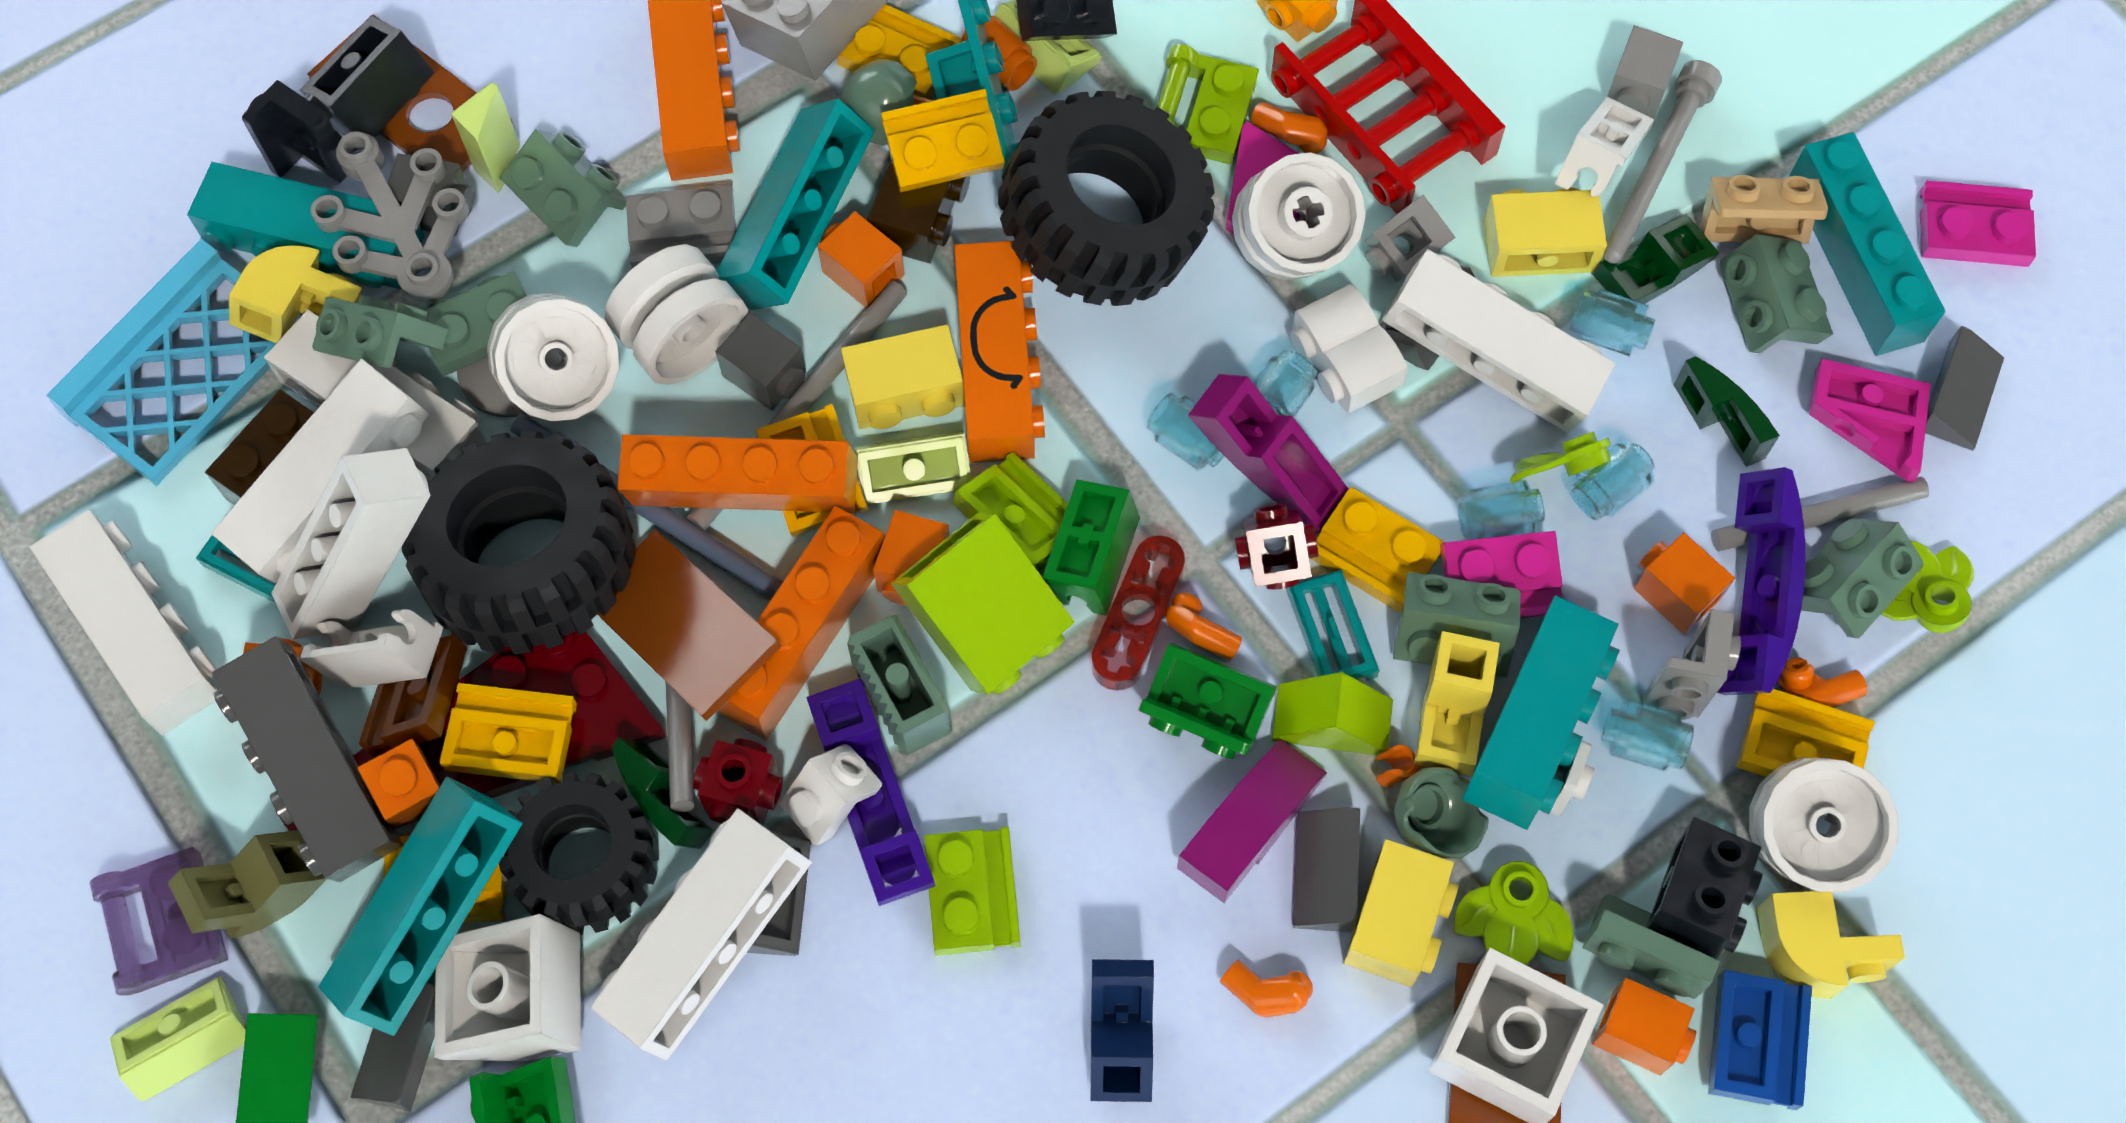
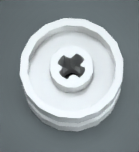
M1309 152L1287 155L1251 177L1237 196L1232 223L1235 242L1246 261L1264 275L1287 281L1311 277L1346 259L1361 238L1366 216L1363 194L1352 174L1334 159ZM1293 211L1300 214L1302 221H1295Z
M682 244L667 247L647 257L631 269L613 289L605 305L604 320L627 349L633 350V356L655 383L671 385L686 381L700 374L718 361L715 351L746 318L748 308L727 281L719 280V274L697 247Z
M557 293L531 294L509 305L493 324L487 344L489 370L500 390L510 401L528 415L552 422L577 419L596 409L612 391L620 367L617 341L607 322L580 301ZM560 348L562 350L557 353L562 357V360L558 365L553 367L550 363L545 362V356L549 350Z
M1799 758L1778 766L1759 784L1749 806V834L1753 843L1761 846L1759 857L1777 875L1817 892H1847L1870 883L1888 866L1899 841V814L1889 790L1870 771L1844 760ZM1828 813L1824 820L1831 823L1829 830L1825 834L1819 833L1816 828V822L1821 815Z

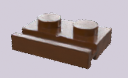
M454 634L440 638L427 678L377 685L358 743L372 757L380 756L384 747L389 746L393 749L410 739L420 744L441 737L467 651V647Z

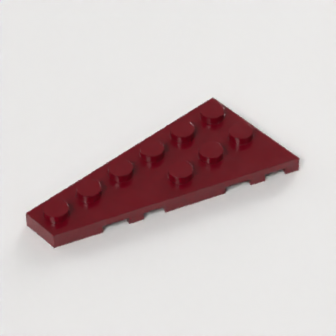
M575 631L563 638L565 644L551 649H547L545 644L534 646V653L513 654L510 647H504L503 653L494 654L457 682V685L458 683L573 696L577 702V709L572 717V733L564 769L594 758L598 762L614 756L612 745L618 737L638 742L646 740L647 744L667 737L664 729L587 632L579 636ZM456 685L441 737L417 744L423 751L440 785L447 776L490 798H495L537 783V781L445 771L440 765V759L452 708H455L458 697ZM389 746L382 748L380 755L391 750ZM364 749L353 755L359 766L376 758L372 757ZM422 813V814L418 815L417 817H415V818H413V819H411V820H409V821L403 823L402 825H400V826H398V827H401V826H403V825H406V824H409V823H412V822H415V821H418V822H419V820L421 819V817L423 816L424 813ZM281 819L289 831L298 830L294 822L287 825Z

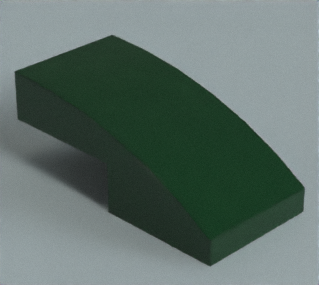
M1686 213L1649 230L1640 244L1627 249L1620 262L1612 264L1606 260L1601 261L1593 275L1626 314L1662 295L1713 261L1719 254V251Z
M1696 356L1687 359L1673 385L1699 429L1719 422L1746 467L1766 459L1780 436L1768 417L1748 394L1728 376Z
M618 737L612 745L617 766L628 790L639 804L645 816L673 845L701 849L714 830L692 811L676 812L670 808L669 762L646 743Z

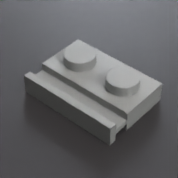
M731 184L626 196L628 242L630 245L629 259L632 269L647 257L667 247L682 244L697 247L711 264H719L722 262L737 233L734 195Z

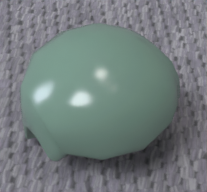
M879 58L862 65L849 76L841 91L840 100L875 130L870 143L884 146L887 145V138L881 121V113L915 105L913 92L917 81L913 74L899 62Z
M1442 767L1422 768L1406 779L1401 785L1394 809L1395 822L1401 837L1414 849L1440 858L1461 859L1477 849L1488 829L1489 819L1480 812L1478 807L1461 800L1470 781L1460 777L1459 773L1454 770Z

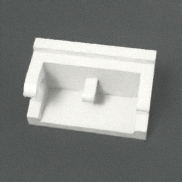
M1606 97L1578 132L1554 184L1568 190L1580 176V169L1591 168L1597 174V182L1592 186L1591 196L1596 197L1600 195L1609 185L1617 167H1622L1650 130L1655 119Z
M408 609L392 612V617L396 622H400L403 625L351 632L335 621L320 622L317 624V628L322 634H327L331 637L333 647L323 648L314 644L304 645L299 659L343 689L427 678L444 627L437 622L429 623Z

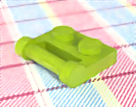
M1173 45L1169 50L1166 60V66L1169 70L1157 106L1170 114L1168 120L1176 126L1173 122L1187 78L1202 80L1186 129L1192 136L1189 143L1194 149L1200 147L1205 159L1233 165L1241 138L1242 126L1246 122L1258 82L1259 68L1200 55L1195 49L1187 45Z

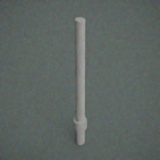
M891 281L767 425L806 413L844 369L841 348L865 343L873 336L907 296V291L902 285L896 281ZM694 508L687 519L705 531L723 509Z

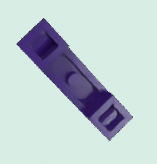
M1786 467L1740 474L1734 528L1749 533L1739 628L1741 647L1735 669L1733 671L1728 670L1727 679L1717 692L1722 695L1770 693L1787 663L1798 629L1805 583V531L1802 506L1793 470Z
M861 678L807 696L806 699L824 752L844 744L851 746L882 782L881 788L875 795L857 802L847 815L878 905L882 906L935 887V881L918 834L912 824Z

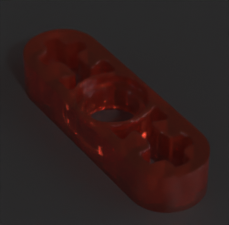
M1152 536L1139 544L1092 651V673L1096 681L1107 689L1125 690L1139 680L1165 620L1167 607L1171 605L1184 573L1185 555L1178 542L1170 537ZM1159 554L1168 557V567L1161 569L1154 589L1146 585L1150 575V562L1148 560L1155 561ZM1143 600L1153 607L1155 615L1150 622L1144 625H1134L1123 617V607L1130 601ZM1122 635L1126 639L1131 640L1127 648L1126 663L1131 667L1121 665L1117 673L1108 670V660L1104 656L1113 658L1116 655L1121 644Z

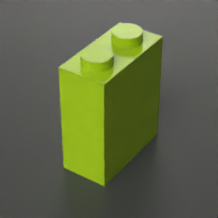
M976 513L890 583L971 691L989 695L992 692L995 695L1000 694L1013 686L1022 676L1019 669L1033 657L1043 658L1056 650L1065 639L1062 633L1075 623L995 513Z

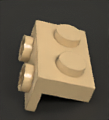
M1748 175L1711 177L1699 229L1710 242H1746L1755 234L1796 240L1800 241L1801 244H1809L1815 220H1824L1826 218L1828 206L1819 179H1808L1801 176L1754 178Z

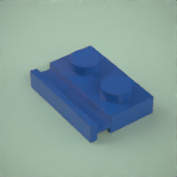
M1724 970L1718 975L1708 1094L1765 1105L1776 1104L1796 1111L1804 1106L1812 986L1804 984L1802 986L1785 984V981L1729 970Z

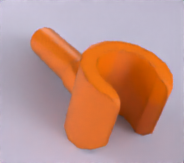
M1396 745L1375 756V759L1385 760L1393 768L1376 776V781L1384 787H1392L1408 779L1422 768H1428L1415 765V753L1405 745Z

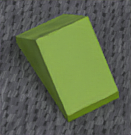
M1343 672L1280 683L1278 686L1272 741L1277 742L1281 739L1289 744L1377 756L1388 750L1393 699Z

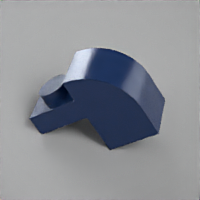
M1092 959L1090 1101L1152 1102L1154 960Z

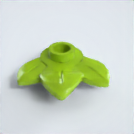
M1592 431L1561 443L1565 453L1548 452L1521 459L1515 465L1516 473L1510 478L1511 484L1527 476L1564 464L1568 477L1609 462L1611 458L1606 447L1611 446L1610 439L1608 437L1597 441L1596 435Z
M1910 540L1923 560V567L1881 615L1894 621L1917 619L1921 626L1935 633L1951 632L1965 623L1971 612L1972 600L1967 590L1974 580L1972 562L1956 546L1947 547L1934 555L1927 546ZM1934 600H1942L1950 604L1941 605L1934 602Z
M1512 861L1499 867L1492 875L1489 885L1471 890L1461 899L1455 913L1454 932L1456 934L1468 937L1483 936L1486 952L1489 948H1492L1526 966L1536 955L1537 950L1551 959L1565 962L1570 957L1573 949V927L1568 912L1549 897V887L1543 873L1527 862ZM1520 880L1528 886L1530 894L1527 900H1517L1511 895L1509 886L1512 881Z

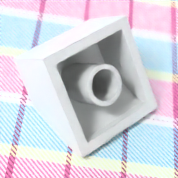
M542 914L459 933L454 936L436 966L435 1058L441 1060L532 1061L581 1050L579 932Z

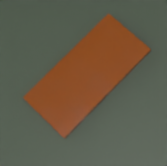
M655 529L635 549V560L631 566H628L631 576L626 588L622 592L616 590L614 592L617 602L605 616L600 613L597 615L707 721L782 645Z

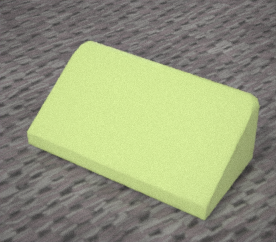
M1016 0L999 4L995 16L1021 38ZM1084 39L1024 41L1032 48V56L1037 59V67L1033 76L1053 94H1059L1066 90L1097 65L1102 58L1100 53Z
M492 82L455 109L451 115L475 172L499 193L505 184L500 177L516 156L520 143L500 90Z
M964 431L855 447V454L858 458L857 467L860 485L867 504L957 491L972 480Z
M219 976L111 1036L110 1042L118 1075L138 1100L146 1101L242 1047L245 1041L246 1024L226 982Z

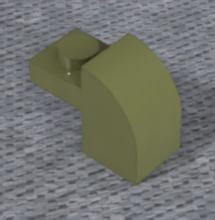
M299 831L255 835L230 863L180 869L171 878L168 885L192 934L225 929L229 939L245 936L273 924L305 903L327 879L324 878L323 874L313 875L304 863L298 850V845L304 843Z

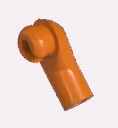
M1267 102L1259 103L1252 112L1251 122L1254 126L1291 144L1299 145L1304 153L1311 152L1317 154L1327 145L1326 136L1328 129L1325 123L1316 116L1284 111Z
M1186 592L1176 594L1173 598L1172 606L1166 608L1165 616L1168 626L1198 648L1230 662L1241 645L1242 637L1200 616L1203 605L1198 597Z
M1803 658L1789 659L1778 681L1783 692L1832 708L1864 697L1868 691L1866 681L1858 670L1853 669L1829 679H1824L1816 675L1814 667L1810 664L1807 665V660Z
M1239 959L1230 966L1219 981L1255 1014L1265 1018L1293 1014L1300 1011L1307 1005L1308 999L1313 993V984L1310 978L1303 972L1289 971L1287 975L1261 979Z

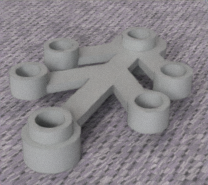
M358 131L344 135L336 149L337 160L349 178L362 181L380 216L347 209L342 201L334 195H323L317 198L311 205V215L318 228L324 232L332 233L341 230L395 243L403 257L368 251L364 242L359 237L350 235L340 238L333 246L332 254L338 266L346 273L353 274L363 271L397 279L402 291L407 296L422 302H433L442 298L448 292L453 280V269L445 256L458 225L469 214V207L463 194L457 189L446 188L436 193L432 200V207L436 213L437 220L424 247H422L415 233L435 185L441 182L446 175V166L440 153L432 148H423L412 155L410 168L414 177L400 207L381 172L384 165V155L375 138ZM359 149H363V151H361L358 154H352L353 152ZM427 163H436L435 167L431 170H420ZM449 203L459 204L452 211H443V208ZM331 209L337 210L334 216L322 218L326 211ZM359 250L356 257L343 259L347 252ZM432 269L426 276H416L423 270Z

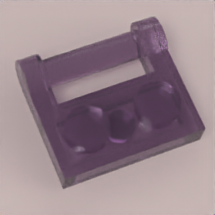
M193 846L125 871H113L98 875L89 882L93 900L101 903L117 969L112 974L114 989L117 995L136 994L228 961L221 930L192 934L168 885V882L180 869L204 866L201 853ZM138 892L142 894L158 960L147 964L141 963L125 898Z

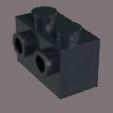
M370 15L300 91L304 96L312 94L328 107L333 115L330 122L338 133L344 136L350 132L358 131L375 138L383 132L386 124L399 110L419 93L421 87L435 72L401 30Z
M1693 817L1674 848L1646 928L1716 960L1723 950L1733 953L1743 936L1747 924L1746 919L1738 916L1742 904L1750 905L1762 880L1763 873L1754 870L1761 846L1697 817Z

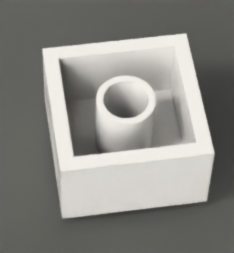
M1489 948L1471 978L1428 1072L1528 1123H1548L1557 1113L1604 1004Z

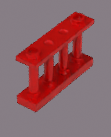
M1355 0L1350 23L1351 27L1300 60L1284 42H1281L1274 48L1271 79L1277 91L1285 98L1290 97L1306 115L1316 116L1325 123L1328 129L1327 139L1369 183L1371 192L1376 200L1383 206H1390L1396 214L1412 203L1416 189L1415 181L1460 151L1469 152L1481 165L1498 154L1506 126L1387 0ZM1362 44L1370 46L1382 58L1384 62L1333 95L1314 76ZM1394 79L1403 81L1417 97L1366 131L1347 112L1348 109ZM1425 116H1436L1450 133L1400 167L1380 148L1381 145Z

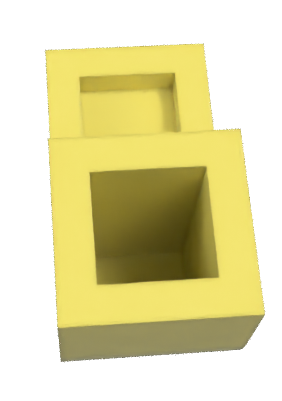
M292 245L276 247L256 256L243 270L229 294V325L277 343L293 326L300 313L304 314L308 309L317 316H320L326 297L358 303L359 297L362 295V287L354 285L347 278L339 274H327L320 271V251L317 249Z
M1445 631L1441 632L1432 661L1420 715V731L1414 761L1415 765L1450 768L1461 775L1472 777L1477 763L1483 717L1493 692L1500 643Z
M1832 892L1772 893L1756 908L1762 945L1770 966L1786 984L1812 986V997L1832 999L1849 986L1848 978L1849 982L1866 983L1885 979L1887 977L1886 972L1905 959L1901 934L1840 938Z

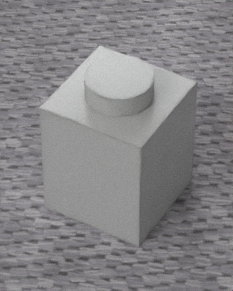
M1634 25L1607 97L1654 119L1684 42Z

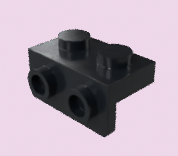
M1016 0L1022 41L1101 39L1117 34L1113 0Z
M276 80L263 94L253 99L248 109L242 115V121L272 173L281 178L303 158L340 184L347 177L336 157V149L342 136L333 128L330 122L333 115L322 101L312 94H307L303 97L279 80Z

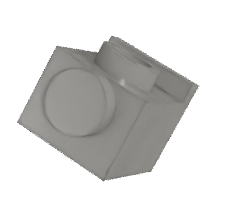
M1423 194L1365 239L1371 248L1365 252V256L1379 276L1385 278L1390 274L1397 283L1409 274L1410 270L1427 249L1436 253L1456 237ZM1402 237L1408 241L1410 246L1408 254H1402L1393 243L1394 238Z

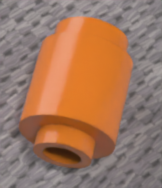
M992 15L991 21L985 23L989 42L996 41L1003 58L1005 70L998 73L1001 87H1006L1009 91H1015L1031 78L1037 67V59L1032 56V48L1026 42L1022 41L1000 19ZM966 30L962 34V42L968 40Z

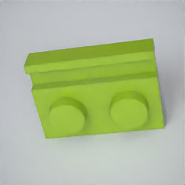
M1013 452L1006 456L1004 462L998 466L996 464L992 465L955 492L952 503L968 519L972 518L976 513H995L1037 571L1047 565L1068 505L1059 494Z
M1000 827V830L984 832L983 829L924 835L926 859L936 885L929 889L935 956L989 951L997 947H1021L1009 827Z

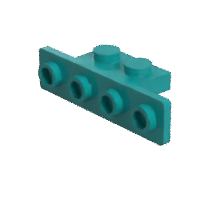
M958 0L968 40L925 54L936 98L938 100L986 89L990 112H992L1005 161L1004 168L1002 169L1004 172L1007 163L1019 142L1016 143L1011 125L1018 121V116L1009 91H1002L998 73L1004 72L1005 68L1000 49L996 41L989 42L985 23L991 21L987 0Z

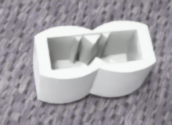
M1352 283L1295 311L1293 331L1290 332L1292 344L1302 360L1310 359L1317 369L1321 371L1318 374V382L1324 395L1331 403L1338 401L1341 407L1347 413H1350L1405 385L1408 366L1400 350L1389 334L1379 325L1371 307Z

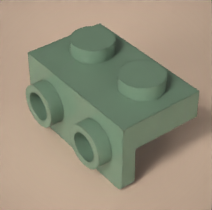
M535 129L503 172L500 179L565 245L578 247L607 207L624 210L626 207V197L616 188L619 185L617 178L605 168L597 164L592 165L583 156L586 151L585 147L573 136L563 131L555 135Z
M1755 234L1720 260L1719 265L1749 352L1761 353L1779 340L1819 344L1833 335L1826 315L1827 307L1825 301L1818 292L1809 267V256L1800 241Z
M515 271L503 276L489 277L479 283L476 288L453 298L436 300L425 309V311L429 312L426 322L448 329L443 350L429 348L443 377L488 357L487 344L493 324L509 305L527 296Z
M360 295L358 303L326 297L322 313L316 323V334L312 348L324 354L359 361L362 358L368 364L390 368L393 364L399 341L443 350L448 329L426 322L429 312L413 306L395 303L394 310L391 311L393 304Z
M1849 518L1846 522L1839 525L1833 531L1832 538L1813 559L1806 562L1801 611L1831 614L1847 637L1860 638L1923 567L1922 558L1900 523Z
M1407 573L1404 602L1394 642L1393 659L1432 665L1441 632L1445 631L1500 643L1495 675L1507 677L1520 629V590L1495 583L1472 582L1447 578L1437 574Z
M1605 895L1600 902L1584 941L1583 949L1596 954L1602 962L1614 968L1625 971L1631 970L1651 979L1662 990L1677 996L1690 997L1695 1000L1712 984L1721 961L1646 928L1650 912L1615 896Z

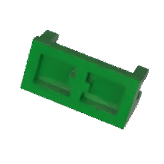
M1076 480L1042 577L1047 584H1050L1053 593L1063 604L1069 605L1072 596H1076L1087 602L1086 606L1092 613L1108 615L1140 520L1130 490Z
M247 1013L236 1123H308L319 1022L318 1015Z

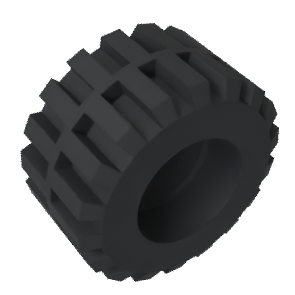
M576 772L562 773V783L554 784L550 777L539 781L538 784L542 791L534 796L526 790L517 799L522 805L518 813L508 810L523 824L506 850L504 857L500 860L499 868L508 880L505 883L532 916L542 914L579 932L580 935H583L584 926L588 925L592 927L595 933L608 930L607 919L615 916L621 924L631 917L626 909L630 903L634 902L641 907L648 895L643 887L645 883L654 885L658 873L653 865V861L659 860L658 846L653 839L655 834L642 809L632 795H627L623 786L614 780L606 785L600 774L588 772L585 781H581ZM582 828H597L610 834L609 852L603 863L594 872L574 880H562L549 875L551 853L564 836Z

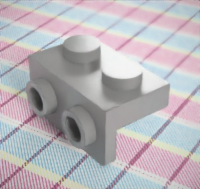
M1711 609L1684 649L1683 659L1668 657L1645 691L1642 705L1657 709L1661 716L1670 719L1685 720L1691 717L1698 718L1726 681L1728 670L1733 671L1736 667L1740 653L1741 638L1740 636L1732 635L1735 614Z

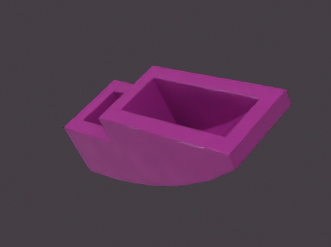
M1218 374L1188 414V417L1208 440L1242 474L1277 504L1287 505L1288 511L1298 510L1303 524L1313 523L1316 532H1321L1323 526L1349 490L1293 416L1277 415L1248 376Z
M1279 739L1237 784L1180 853L1177 869L1225 904L1253 866L1260 863L1326 777L1327 772Z

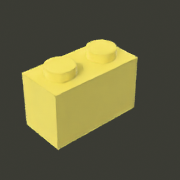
M1570 187L1568 190L1560 188L1554 192L1533 193L1516 189L1491 195L1483 221L1491 277L1595 272L1607 247L1599 195L1592 197L1591 190H1579L1574 187Z
M948 324L841 348L846 378L859 430L869 427L887 429L896 426L904 419L922 415L940 417L951 413L957 407L965 406L963 379Z
M1385 839L1379 852L1343 964L1409 987H1413L1421 971L1431 974L1442 942L1441 939L1432 936L1438 916L1448 919L1459 884L1449 881L1454 862Z

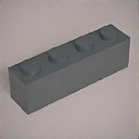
M274 636L211 672L220 690L213 693L218 707L230 723L238 721L248 738L247 741L241 744L243 752L252 767L259 774L266 771L276 789L275 792L269 795L270 800L280 818L287 825L293 822L304 840V843L298 845L299 853L313 875L323 874L325 879L342 882L403 846L393 826L385 821L357 769L359 767L358 763L290 644Z

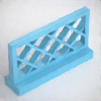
M200 239L46 396L60 415L76 427H81L151 483L158 486L268 371L270 366L264 359V356L276 343L271 341L252 342V334L243 330V343L212 346L211 322L229 320V309L210 310V294L225 279L232 285H235L241 273L222 260L216 249L203 239ZM201 305L202 311H195ZM202 323L204 346L173 349L172 333L181 324ZM163 343L164 350H157ZM261 353V354L253 361V354ZM244 355L245 371L236 380L214 381L213 357ZM204 358L206 382L175 385L174 360ZM164 361L165 386L134 387V372L143 363ZM125 382V389L117 390ZM223 392V394L216 400L215 393ZM206 394L207 410L199 419L177 421L175 396ZM166 397L167 422L136 425L135 400ZM126 401L127 426L102 428L90 418L105 402ZM177 432H185L179 439L177 438ZM168 433L169 450L153 466L138 456L137 436ZM127 437L128 447L116 438Z

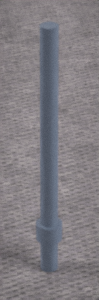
M524 414L517 416L510 428V431L518 437H521V431L542 432L547 440L551 434H554ZM561 431L554 434L572 440L574 446H580L578 442ZM607 468L617 489L618 475ZM618 491L624 506L771 600L783 583L782 580L669 507L633 506Z

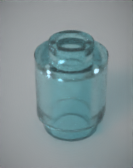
M1585 289L1575 310L1570 330L1580 333L1581 340L1630 357L1635 347L1645 350L1656 319L1647 317L1649 305L1603 289H1599L1598 293Z
M1283 350L1278 356H1272L1252 383L1277 415L1293 416L1294 418L1315 389L1314 380L1317 377V370L1303 355L1292 350Z
M1171 392L1155 407L1148 420L1147 429L1155 434L1154 440L1196 470H1201L1207 464L1215 467L1223 459L1224 455L1188 417L1189 412L1197 402L1186 395L1180 398Z
M1617 441L1607 449L1611 461L1576 474V482L1569 487V491L1574 502L1589 518L1599 521L1605 515L1608 517L1614 516L1654 483V475L1652 473V470L1655 468L1654 462L1648 452L1636 443L1629 445L1626 442Z
M1525 479L1514 484L1506 482L1474 488L1470 490V495L1459 497L1457 501L1460 527L1465 540L1536 533L1537 522L1544 521L1545 518L1543 499L1539 489H1530Z
M1625 700L1620 710L1610 708L1604 723L1601 740L1610 743L1609 755L1663 771L1668 766L1682 769L1692 744L1694 726L1681 722V715Z

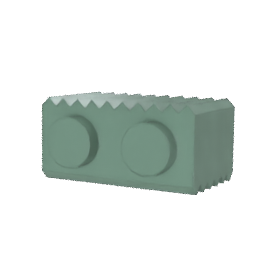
M891 615L849 637L847 646L852 667L856 669L857 676L861 678L864 687L867 688L868 696L872 697L873 706H877L878 715L882 716L883 723L887 725L889 734L893 735L894 744L898 745L900 754L908 756L949 735L953 731L950 717L951 711L897 615Z

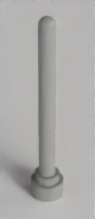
M1702 60L1688 61L1684 64L1676 79L1675 89L1678 101L1607 241L1603 257L1608 263L1615 264L1623 259L1697 108L1703 107L1714 99L1722 83V75L1712 64Z

